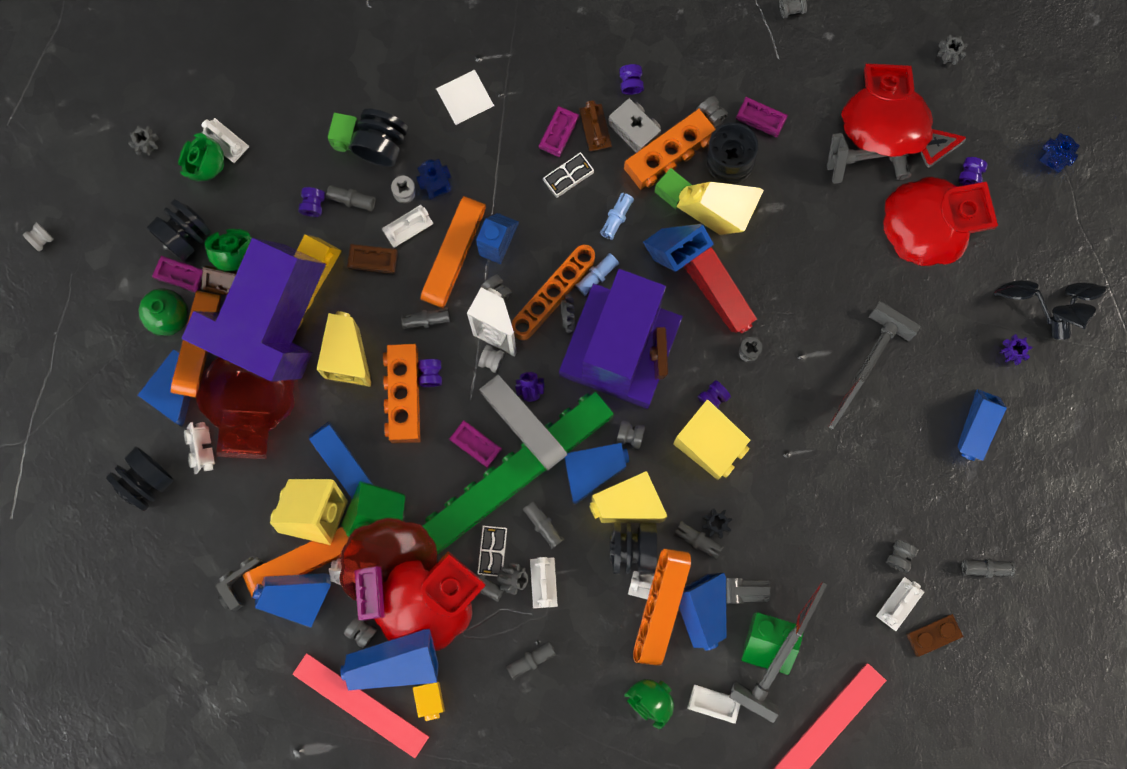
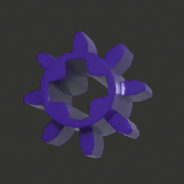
M1014 334L1011 337V341L1005 339L1002 342L1006 347L1000 353L1006 357V363L1014 361L1015 365H1019L1021 359L1026 361L1030 358L1027 352L1032 349V346H1028L1026 342L1027 337L1018 339V336Z
M525 372L520 375V379H516V395H522L524 401H536L540 398V394H544V378H538L535 372Z

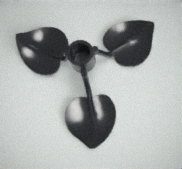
M1025 280L1012 281L998 288L994 296L1000 295L1009 299L1024 300L1036 295L1047 317V324H1052V337L1058 340H1065L1072 336V324L1085 329L1089 321L1096 314L1094 306L1075 302L1079 298L1088 301L1097 299L1107 292V286L1087 282L1074 283L1067 286L1065 293L1073 296L1070 305L1054 307L1052 309L1053 317L1050 315L1041 291L1038 290L1039 285L1037 283Z

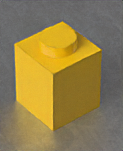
M440 683L413 687L418 718L425 716V721L440 718L439 713L445 712Z

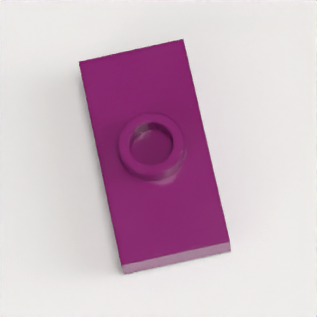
M745 97L736 120L778 138L788 115Z
M558 106L539 144V149L560 157L579 119V115Z
M161 255L152 277L196 293L202 285L203 269Z
M464 420L449 438L451 442L486 468H489L502 451L501 447Z
M376 566L355 570L358 620L384 618L381 567Z

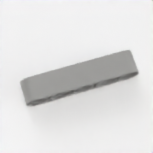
M496 375L479 389L489 404L547 470L567 456L566 451L499 375Z

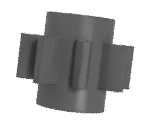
M949 35L946 41L941 40L938 45L941 50L937 56L942 57L944 64L948 62L956 65L959 59L963 60L966 53L964 50L968 45L963 43L961 36L957 38Z
M137 126L133 133H129L132 141L128 142L131 148H135V152L138 155L144 152L149 156L151 151L158 149L155 141L159 137L156 133H152V129L149 126L146 129Z
M509 562L508 568L502 567L498 573L500 589L514 595L517 594V589L523 590L528 583V575L525 572L526 568Z

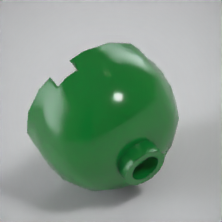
M197 133L193 135L196 138L192 142L187 141L180 153L178 165L182 166L180 173L183 176L198 182L209 181L222 171L224 167V152L219 143L203 133Z
M227 229V234L219 236V232H216L209 236L204 242L209 261L217 269L237 272L252 239L249 232L242 229Z
M166 288L153 289L140 301L138 309L139 318L144 327L155 335H174L184 327L188 319L187 303L181 295L173 290Z
M644 679L638 681L624 694L625 697H630L627 701L632 708L646 721L648 718L655 721L653 726L658 729H662L673 715L674 701L669 694L672 690L663 681L657 683L651 679Z

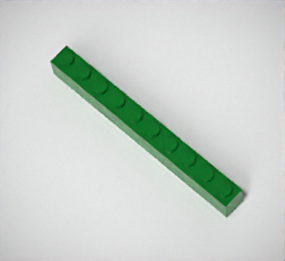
M594 392L592 395L589 393L585 394L578 400L579 405L573 410L570 407L559 415L560 420L554 424L549 422L544 426L559 442L566 453H569L613 418L614 413L597 392ZM524 443L521 444L522 449L516 454L512 451L502 459L503 464L498 468L493 466L483 474L484 479L476 483L474 481L465 487V493L459 498L454 496L444 504L446 507L440 513L435 511L425 519L426 524L420 528L416 526L406 533L407 538L403 542L416 559L422 562L423 566L547 470Z

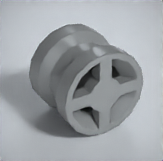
M398 176L393 180L391 189L395 199L403 204L413 201L416 196L413 180L408 176Z
M37 222L33 225V229L30 232L22 234L39 252L43 249L44 244L54 240Z
M487 344L481 354L478 366L490 368L491 372L496 374L503 361L505 351L493 350L492 346Z

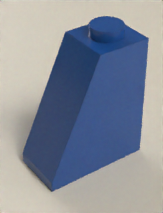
M498 213L485 218L476 239L479 256L501 264L519 222Z
M702 224L663 228L643 242L655 262L675 272L714 245Z
M173 349L139 392L138 396L182 427L185 423L191 397L171 393L172 380L179 353Z
M977 389L957 445L963 457L975 461L976 458L984 460L1007 409L1000 397Z
M622 443L567 453L564 459L573 504L579 503L626 469V463H629L627 448H622Z
M320 573L266 576L262 584H257L254 589L252 598H255V608L312 627L331 586L330 575Z
M725 573L707 574L684 587L679 609L693 648H704L706 651L712 650L719 646L718 642L727 638Z

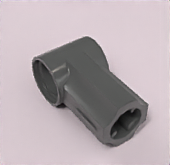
M726 578V604L770 601L769 581H743L741 578Z

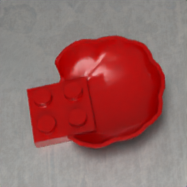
M866 63L864 68L866 88L854 95L841 111L846 135L860 149L876 152L884 156L895 157L922 152L933 138L931 128L933 118L923 97L914 91L912 66Z
M925 177L919 181L902 184L885 201L884 232L888 240L893 244L894 250L900 258L919 266L954 263L966 251L970 233L996 229L998 227L987 182L957 187L945 179Z
M447 552L430 572L424 569L422 562L419 560L406 561L397 565L389 574L388 579L382 583L385 617L374 620L381 627L388 641L430 629L435 651L446 648L457 635L467 629L472 618V604L470 602L486 584L450 552Z

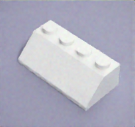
M481 287L467 312L473 336L515 357L517 350L514 331L504 299L501 298L502 295L492 288L486 290Z

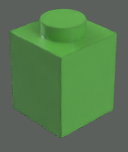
M334 113L328 135V141L333 149L341 152L350 150L349 144L354 132L359 131L357 117Z
M670 168L656 184L654 192L673 208L677 209L681 191L686 186H691L692 184Z

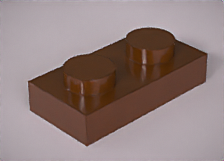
M953 614L906 634L917 657L963 637Z

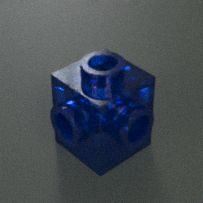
M1059 133L1055 139L1050 137L1042 148L1045 152L1039 161L1059 173L1066 165L1072 166L1078 157L1076 151L1080 145L1072 137Z
M432 159L427 160L420 167H417L419 176L416 177L421 190L426 189L430 200L451 191L448 181L451 178L447 165L442 166L439 159L435 161Z

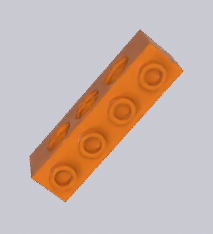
M698 109L627 159L624 164V170L640 190L646 186L650 188L658 182V177L664 173L666 174L670 168L675 170L679 162L690 160L696 154L695 151L700 147H708L711 135L716 129L702 111ZM692 135L695 140L687 141L684 136ZM667 148H674L677 153L671 155L665 150ZM649 161H655L658 163L659 166L651 168L647 165V163Z
M416 344L387 345V352H383V365L387 367L388 376L383 378L384 390H388V399H384L385 414L388 413L389 422L384 424L385 437H389L391 443L420 442L418 348ZM398 366H406L407 371L401 376L395 374V369ZM399 389H406L407 396L403 399L395 398L396 392ZM400 412L408 414L407 420L403 423L396 422V416Z

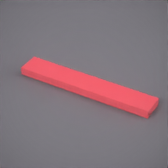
M306 653L292 674L413 758L417 757L430 737L361 689L348 691L346 681H342L339 674L308 653Z
M866 663L773 769H809L887 680Z

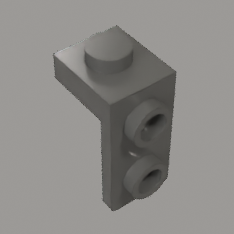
M250 557L240 564L241 568L234 573L230 571L219 578L221 582L215 585V587L221 594L219 600L225 609L230 608L232 611H237L245 606L232 585L242 579L244 573L264 563L262 559Z

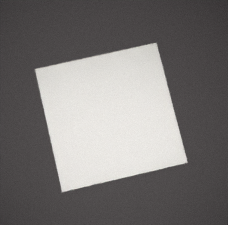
M475 70L436 88L455 125L494 106Z

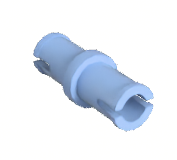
M626 193L620 194L614 208L608 212L609 217L600 231L604 238L613 240L620 224L626 220L625 215L634 201L632 196Z
M608 253L597 266H592L589 269L590 272L575 286L586 296L591 290L593 283H602L605 280L604 277L619 265L618 260L611 253Z

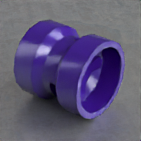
M637 64L622 66L619 69L620 78L623 81L621 83V92L626 95L643 92L644 83L641 80L643 74L642 67Z
M977 157L965 158L963 164L964 171L960 173L958 182L963 186L981 183L983 181L982 174L986 172L988 166L987 162Z
M311 187L303 188L301 192L303 200L299 204L298 212L309 217H320L322 215L321 202L324 201L325 192Z
M424 359L418 361V370L422 374L418 377L419 386L437 387L442 385V377L439 375L441 360Z
M715 380L709 385L707 391H702L697 397L702 405L706 400H709L719 409V405L726 403L731 398V395L720 382Z

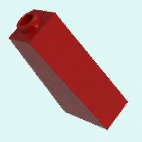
M712 247L683 266L731 332L744 333L753 326L751 323L757 320L756 316Z

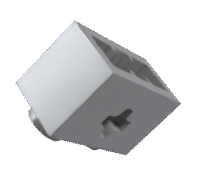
M630 98L609 115L608 125L636 153L660 137L661 127L659 123L653 118L650 119L645 114L643 107L638 102L634 103Z

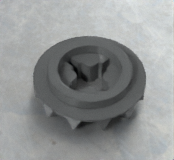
M565 294L564 299H561L562 328H566V333L573 332L575 327L574 300L571 294Z

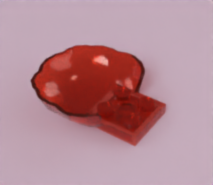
M218 357L202 373L196 402L201 413L214 426L219 428L217 457L267 459L269 431L285 421L294 408V379L269 381L221 357Z
M386 517L370 525L357 528L349 536L347 543L341 551L340 562L342 569L339 577L340 584L344 592L356 601L355 570L376 566L381 567L382 583L388 579L389 574L397 565L406 561L419 560L422 562L424 569L430 572L438 563L436 544L420 524L404 522L399 519Z

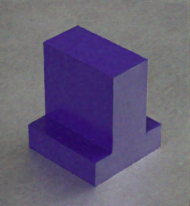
M252 238L221 311H193L181 339L269 381L302 379L313 352L292 343L326 264L287 245Z
M621 269L617 271L611 290L593 283L560 367L559 376L648 409L659 379H655L654 361L650 360V347L653 346V331L656 327H665L668 358L683 317L660 308L666 286Z

